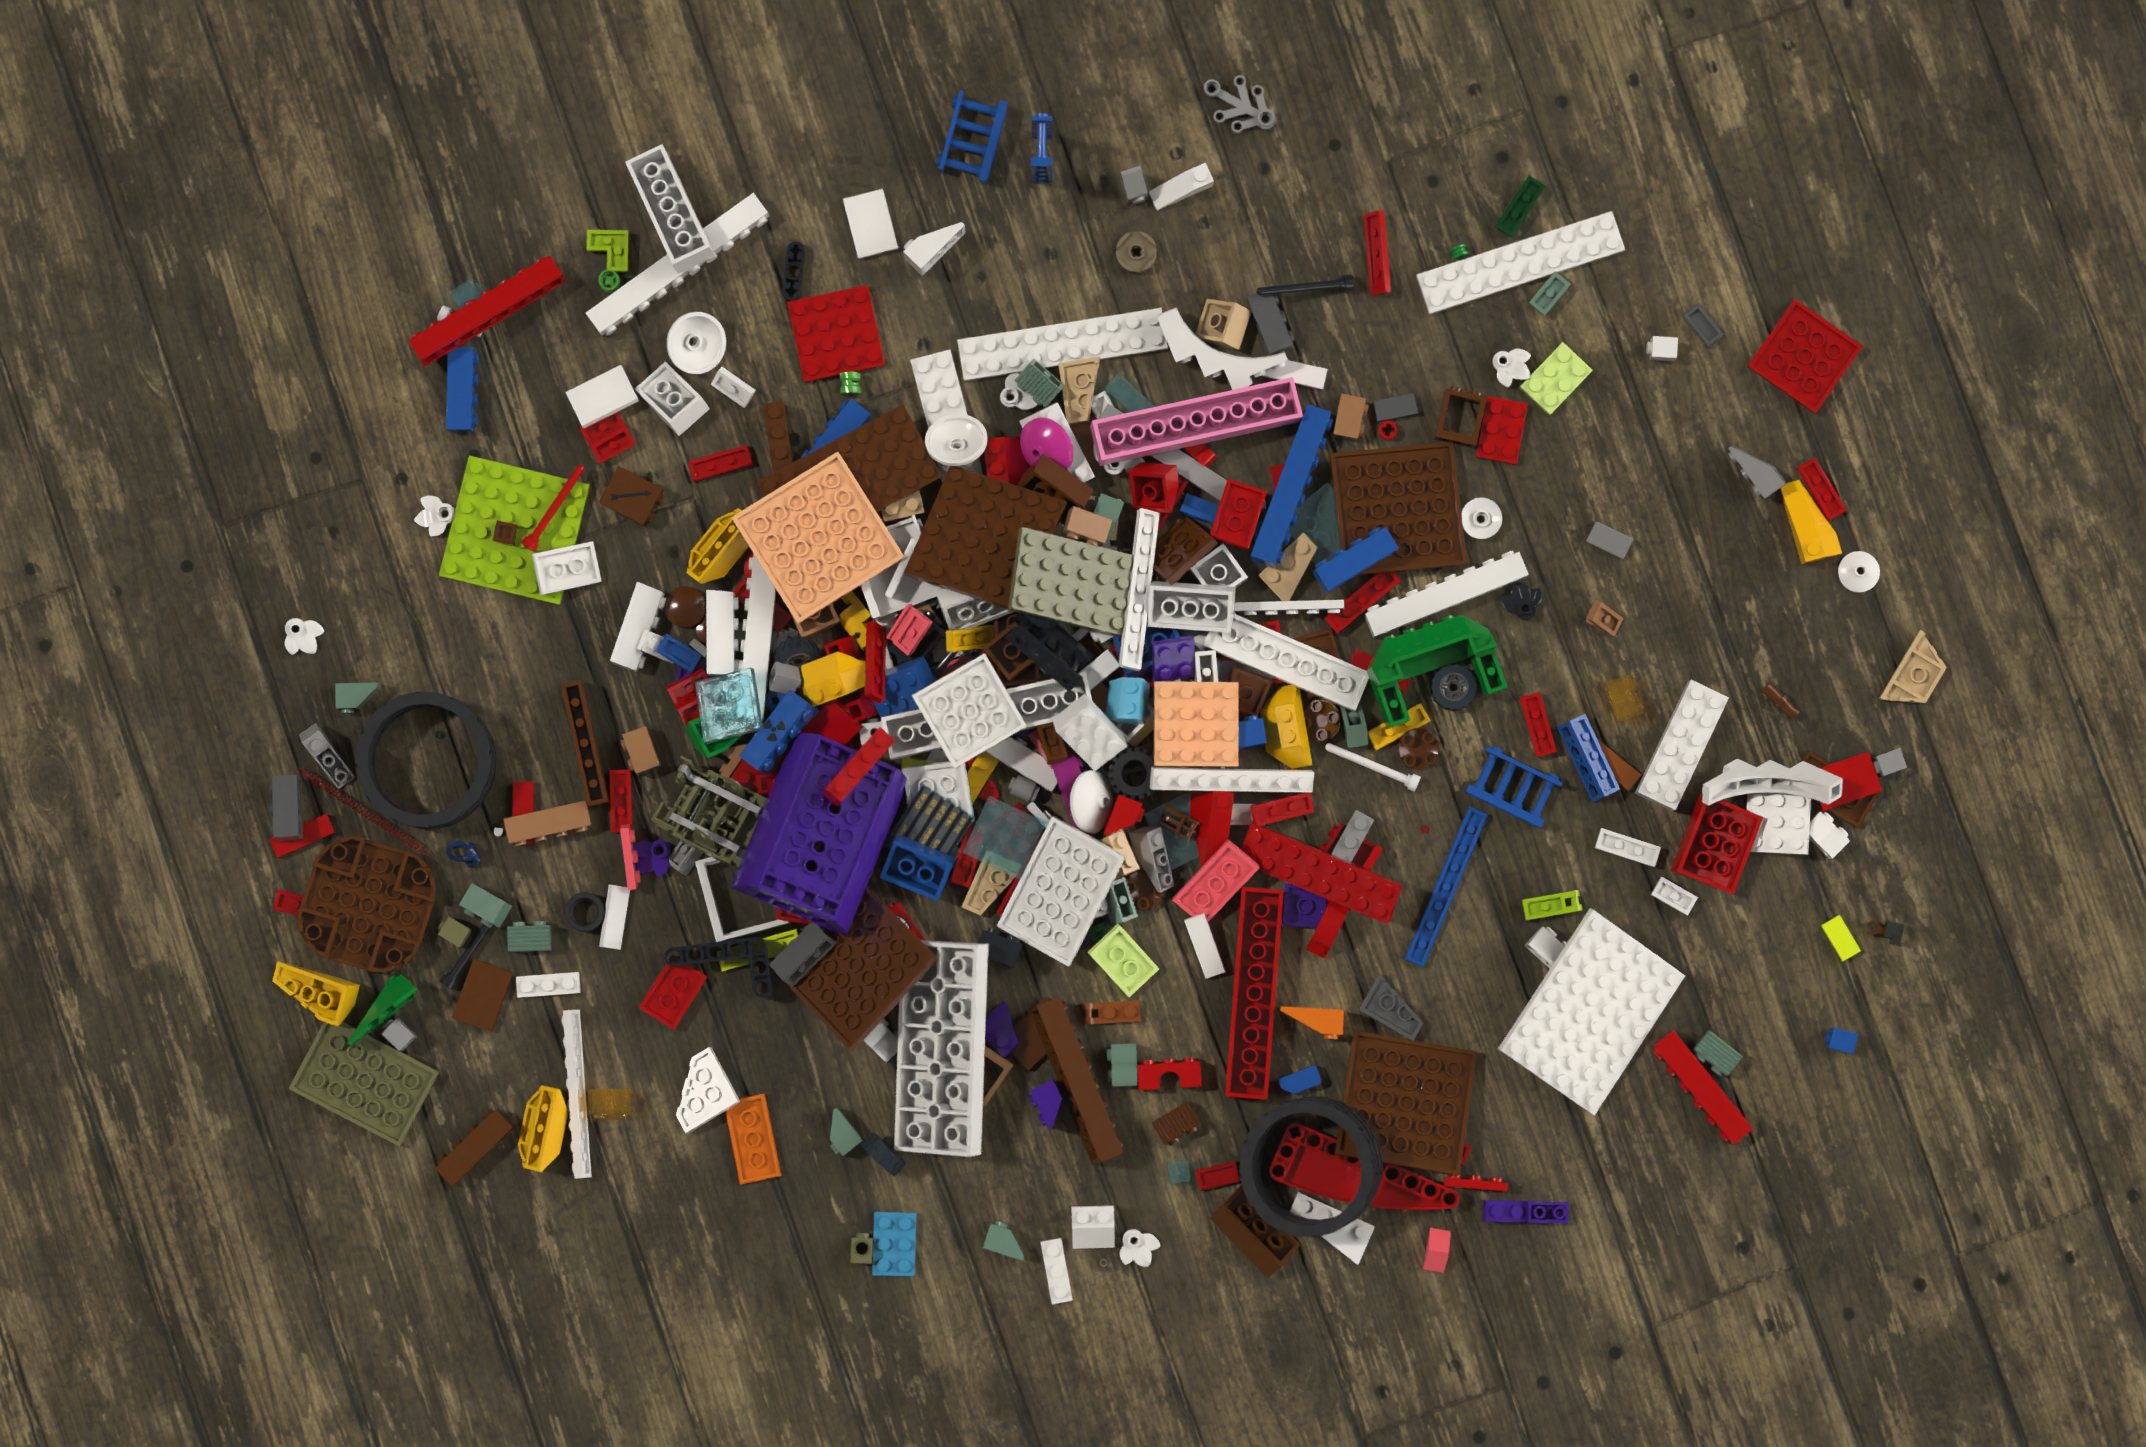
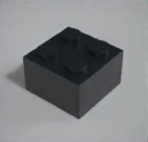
M988 928L987 931L983 930L978 943L988 944V959L1015 968L1023 946L1022 943H1019L1020 938L1008 935L1007 938L999 936L1001 932Z

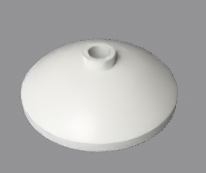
M690 312L684 314L673 323L668 332V355L674 365L684 372L691 374L708 372L721 361L726 349L724 329L716 318L707 313ZM691 338L694 340L692 345L689 344Z
M963 414L948 415L938 419L929 427L925 436V445L929 455L935 461L948 466H961L975 461L983 454L987 446V432L982 423L971 416Z
M1088 770L1081 773L1073 784L1070 808L1074 822L1080 830L1086 833H1097L1107 825L1114 806V797L1107 778L1099 771Z

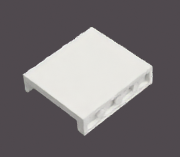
M912 515V518L892 524L886 528L904 554L911 538L918 541L923 530V524L921 519L916 520L915 515ZM900 561L861 585L873 621L904 610L907 604L915 606L937 597L935 592L943 588L907 577L903 574L893 598L886 596L885 593Z

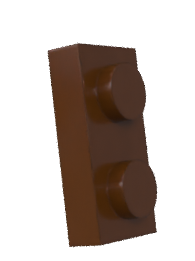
M1054 723L1037 725V733L1047 765L1068 761L1063 739L1055 731Z

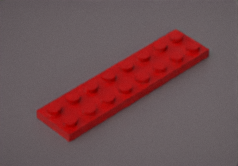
M1253 822L1250 823L1241 849L1259 865V871L1385 924L1390 923L1403 887L1401 883L1262 825L1256 827Z

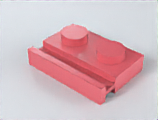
M907 604L886 638L892 640L893 644L907 656L912 655L933 622L918 609L916 610L912 604Z

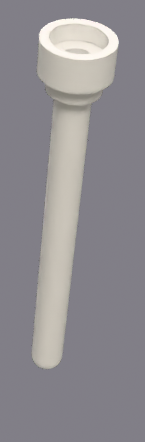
M1331 743L1325 746V749L1333 754L1405 783L1404 786H1407V789L1415 792L1421 777L1416 774H1408L1407 776Z

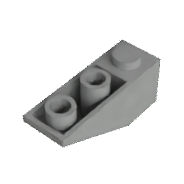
M1734 446L1728 448L1731 451L1728 455L1735 464L1738 462L1743 468L1740 470L1746 480L1751 479L1755 485L1752 488L1759 497L1763 496L1765 499L1786 484L1775 466Z
M317 723L299 734L303 745L338 789L355 778L350 768Z
M1141 827L1130 832L1133 852L1158 893L1174 887L1161 827Z

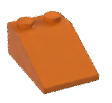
M1279 1007V1012L1318 1034H1324V1039H1338V1035H1343L1344 1010Z

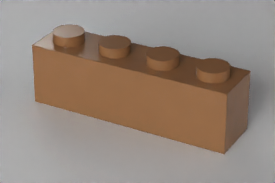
M586 800L504 819L508 842L513 843L514 846L526 844V840L534 838V842L547 839L546 835L553 833L555 837L567 835V830L575 829V832L588 830L587 826L591 825Z

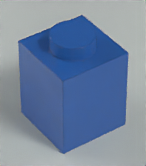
M1830 1028V1031H1826L1824 1037L1825 1048L1846 1054H1854L1858 1034L1838 1028Z

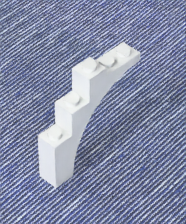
M1176 307L1157 315L1175 362L1181 361V364L1193 359L1192 355H1195L1204 377L1209 376L1210 379L1221 375V370L1224 369L1232 390L1249 387V385L1253 384L1250 376L1254 375L1255 378L1266 374V369L1273 367L1275 370L1285 366L1284 362L1288 360L1285 351L1270 356L1254 358L1234 356L1221 352L1196 336L1183 321Z
M1735 759L1724 766L1721 775L1703 784L1702 803L1711 805L1732 796L1770 792L1800 795L1830 804L1842 797L1843 779L1804 761L1791 768H1787L1772 760L1755 767Z

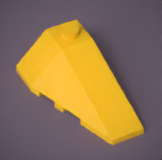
M1792 481L1782 486L1780 491L1801 564L1842 554L1836 532L1801 481Z
M277 961L272 980L287 994L300 1001L304 1008L312 1011L316 1018L335 1026H340L355 1006L360 988L359 984L343 978Z

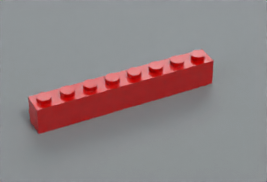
M550 255L546 258H540L531 267L520 270L516 276L503 280L496 288L485 291L481 297L468 301L464 307L457 311L450 312L443 320L432 323L423 332L415 333L408 340L409 345L422 366L426 367L565 283L563 274Z

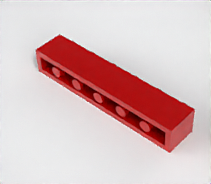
M1674 1030L1669 1031L1652 1045L1654 1056L1659 1061L1663 1060L1668 1066L1665 1068L1672 1078L1675 1076L1681 1082L1679 1087L1685 1094H1691L1694 1098L1692 1103L1699 1111L1703 1109L1708 1115L1705 1119L1712 1127L1716 1125L1720 1130L1718 1135L1726 1144L1729 1142L1734 1145L1753 1130L1751 1125Z

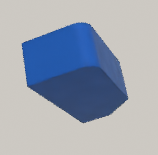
M1316 1065L1280 1078L1278 1082L1281 1089L1296 1094L1319 1085L1321 1078Z

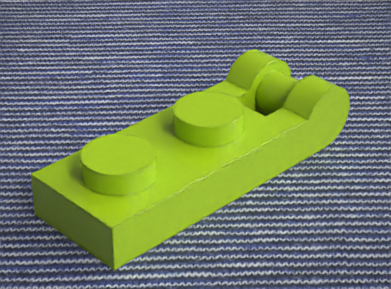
M1579 890L1522 900L1525 921L1582 911V904L1579 903L1578 898L1580 896ZM1566 898H1570L1571 906L1566 907Z

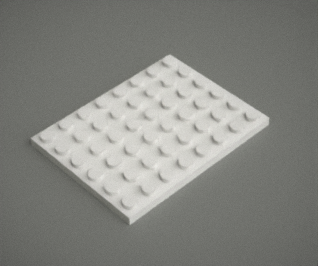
M1589 909L1498 1049L1583 1109L1595 1115L1681 984L1685 975L1599 913Z

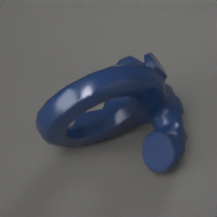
M459 840L451 842L446 847L448 858L457 862L468 861L467 866L469 868L476 867L481 860L473 842L468 843ZM462 847L467 850V853L464 856L457 857L452 855L451 851L454 848Z

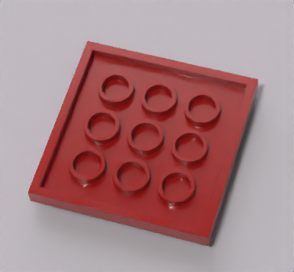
M868 285L787 302L804 383L840 376L842 372H859L885 366Z
M1794 299L1747 367L1815 414L1863 346Z

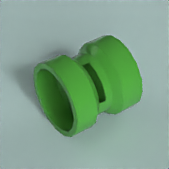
M605 270L599 275V284L606 293H614L620 289L621 280L615 271Z
M840 373V380L842 381L840 394H861V387L859 386L860 373Z

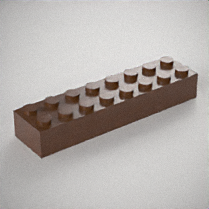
M1057 997L1029 1009L1091 1164L1101 1163L1122 1154L1123 1142L1119 1136H1116L1114 1120L1107 1114V1103L1103 1097H1100L1098 1092L1100 1089L1099 1083L1091 1075V1064L1087 1058H1084L1082 1053L1084 1047L1081 1040L1075 1036L1074 1031H1076L1073 1021L1068 1019L1066 1014L1068 1008L1065 1001Z

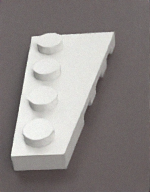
M1299 1192L1290 1209V1212L1295 1215L1319 1220L1333 1218L1342 1213ZM1357 1219L1334 1233L1323 1235L1322 1237L1358 1265L1375 1226Z

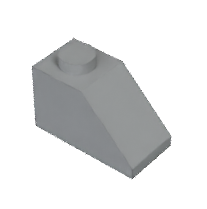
M1141 166L1122 171L1120 173V182L1127 202L1138 204L1145 201L1144 198L1148 196Z

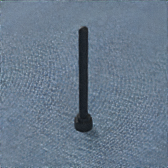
M1343 275L1338 280L1259 287L1256 292L1260 296L1335 288L1347 292L1354 290V279L1352 275Z
M485 924L481 926L451 972L442 976L440 979L441 983L454 990L458 984V975L488 933L490 927Z

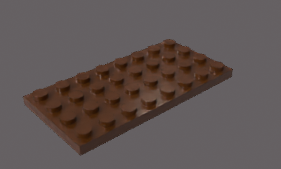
M902 404L756 483L765 497L826 458L839 452L876 512H879L943 478L935 461L929 455L923 439L905 406Z

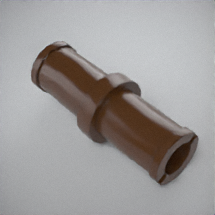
M1771 682L1761 690L1774 703L1773 706L1780 708L1790 720L1799 714L1800 710L1787 699L1788 696L1782 694Z

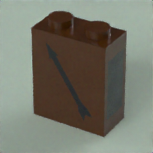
M618 466L599 503L645 527L647 523L650 525L655 517L653 511L657 505L660 506L665 495H663L664 490L661 487Z

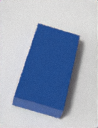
M668 634L664 635L655 651L690 673L693 672L702 656Z

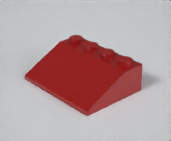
M1700 794L1670 871L1734 895L1763 817L1723 800L1706 805L1702 803L1703 794Z

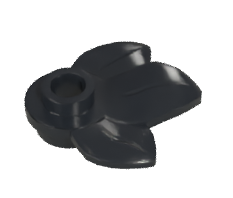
M1520 581L1514 583L1511 595L1500 597L1503 608L1509 613H1516L1517 617L1521 620L1533 618L1536 613V607L1542 601V593L1539 588L1530 591L1528 586ZM1528 607L1529 611L1524 612L1522 611V608Z

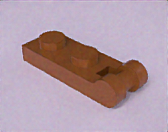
M1140 1000L1081 1004V1009L1084 1010L1082 1025L1141 1021ZM1092 1009H1098L1099 1017L1092 1018Z

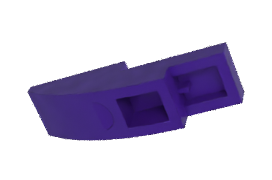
M1483 1200V1221L1568 1223L1569 1202Z

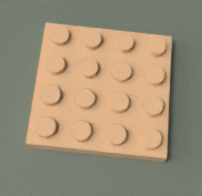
M1154 682V766L1238 767V682Z

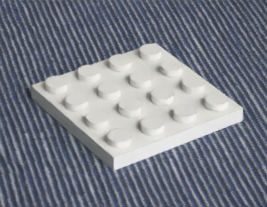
M985 653L912 695L954 768L1027 726Z

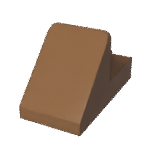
M1595 600L1586 617V622L1611 636H1615L1624 618L1602 602Z
M746 744L730 747L721 753L730 759L729 763L725 762L720 768L721 776L725 778L731 776L742 759L739 755L747 746Z

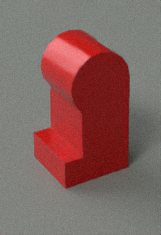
M1205 443L1181 448L1190 457L1207 468L1217 459V456Z

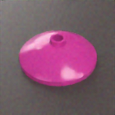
M1039 417L1029 421L1023 427L1020 445L1023 456L1030 466L1044 454L1065 470L1070 468L1073 461V446L1068 434L1057 422L1049 418Z

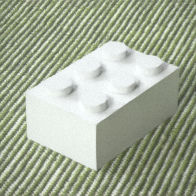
M1086 694L1053 718L1055 731L1094 771L1127 747L1124 733Z

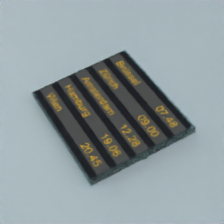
M922 784L884 843V846L891 849L894 839L899 834L952 855L975 817L952 803L950 799L944 798Z

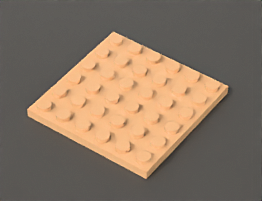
M839 452L826 458L731 517L798 624L904 558L903 553Z

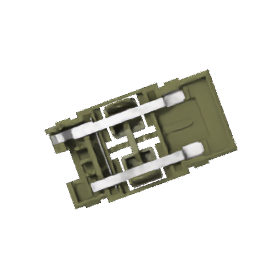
M681 755L679 760L682 765L677 770L679 773L675 784L684 789L673 808L661 801L651 818V822L667 832L671 831L673 838H679L681 842L722 863L726 862L730 867H733L734 864L739 867L767 798L743 787L731 778H725L711 770L705 773L703 769L695 766L692 760ZM745 793L751 795L750 799L748 798V796L745 795ZM715 803L714 807L716 813L711 810H706V805L712 806V804ZM704 813L714 817L713 823L700 817L701 814ZM723 822L729 824L735 831L734 833L730 832L728 836L727 830L719 826Z

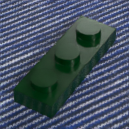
M1529 175L1495 225V228L1512 239L1546 186Z

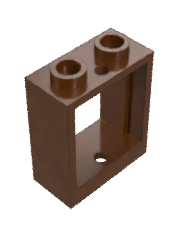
M1451 386L1450 389L1446 388L1434 440L1453 442V444L1475 448L1487 397H1483V394L1477 391L1465 393L1458 387ZM1450 397L1479 403L1472 436L1443 430Z

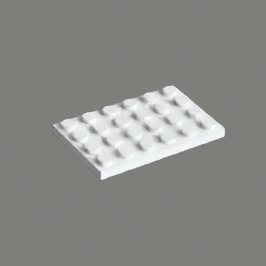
M1052 816L997 927L1020 938V940L1066 966H1071L1126 856L1063 820Z

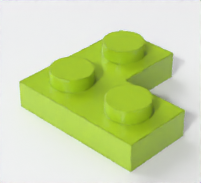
M587 230V252H607V270L628 272L629 231Z

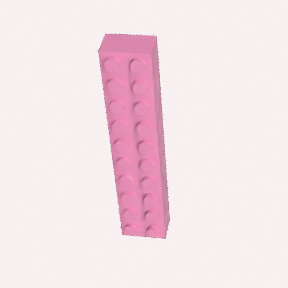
M1291 377L1093 420L1090 429L1099 465L1103 466L1299 423L1303 418L1294 379Z

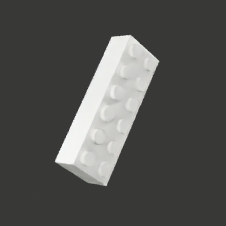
M663 144L626 161L629 172L676 272L679 274L714 257L715 254Z
M1693 680L1687 682L1635 794L1670 811L1676 810L1729 697Z

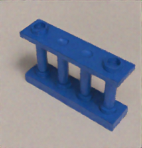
M960 90L959 95H955L952 107L955 110L943 154L938 155L936 166L939 167V173L942 174L944 173L945 166L974 173L979 177L980 184L987 185L1008 102L1000 100L998 106L994 105V107L964 100V91ZM961 107L992 115V118H995L993 126L989 125L987 127L958 119ZM958 127L987 135L986 137H989L988 145L980 146L953 139L955 128ZM950 147L981 154V157H984L983 164L976 166L949 159Z
M1037 113L1036 116H1031L1032 138H1038L1037 155H1035V158L1031 157L1032 183H1052V158H1048V155H1046V138H1053L1052 116H1048L1046 113Z
M1496 746L1486 747L1484 752L1489 754L1486 764L1477 782L1473 785H1467L1464 793L1540 829L1545 821L1541 819L1542 815L1540 813L1553 786L1559 788L1562 785V782L1558 781L1559 777L1549 772L1547 775L1518 762L1502 754L1503 750ZM1498 758L1508 763V766L1496 791L1492 792L1491 795L1484 791V785ZM1515 768L1527 772V775L1515 800L1508 803L1503 800V794ZM1534 777H1537L1546 783L1533 810L1527 812L1522 810L1523 806L1521 804Z

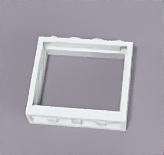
M712 857L695 861L716 942L727 941L790 923V921L775 920L724 934L706 867L720 863V861Z

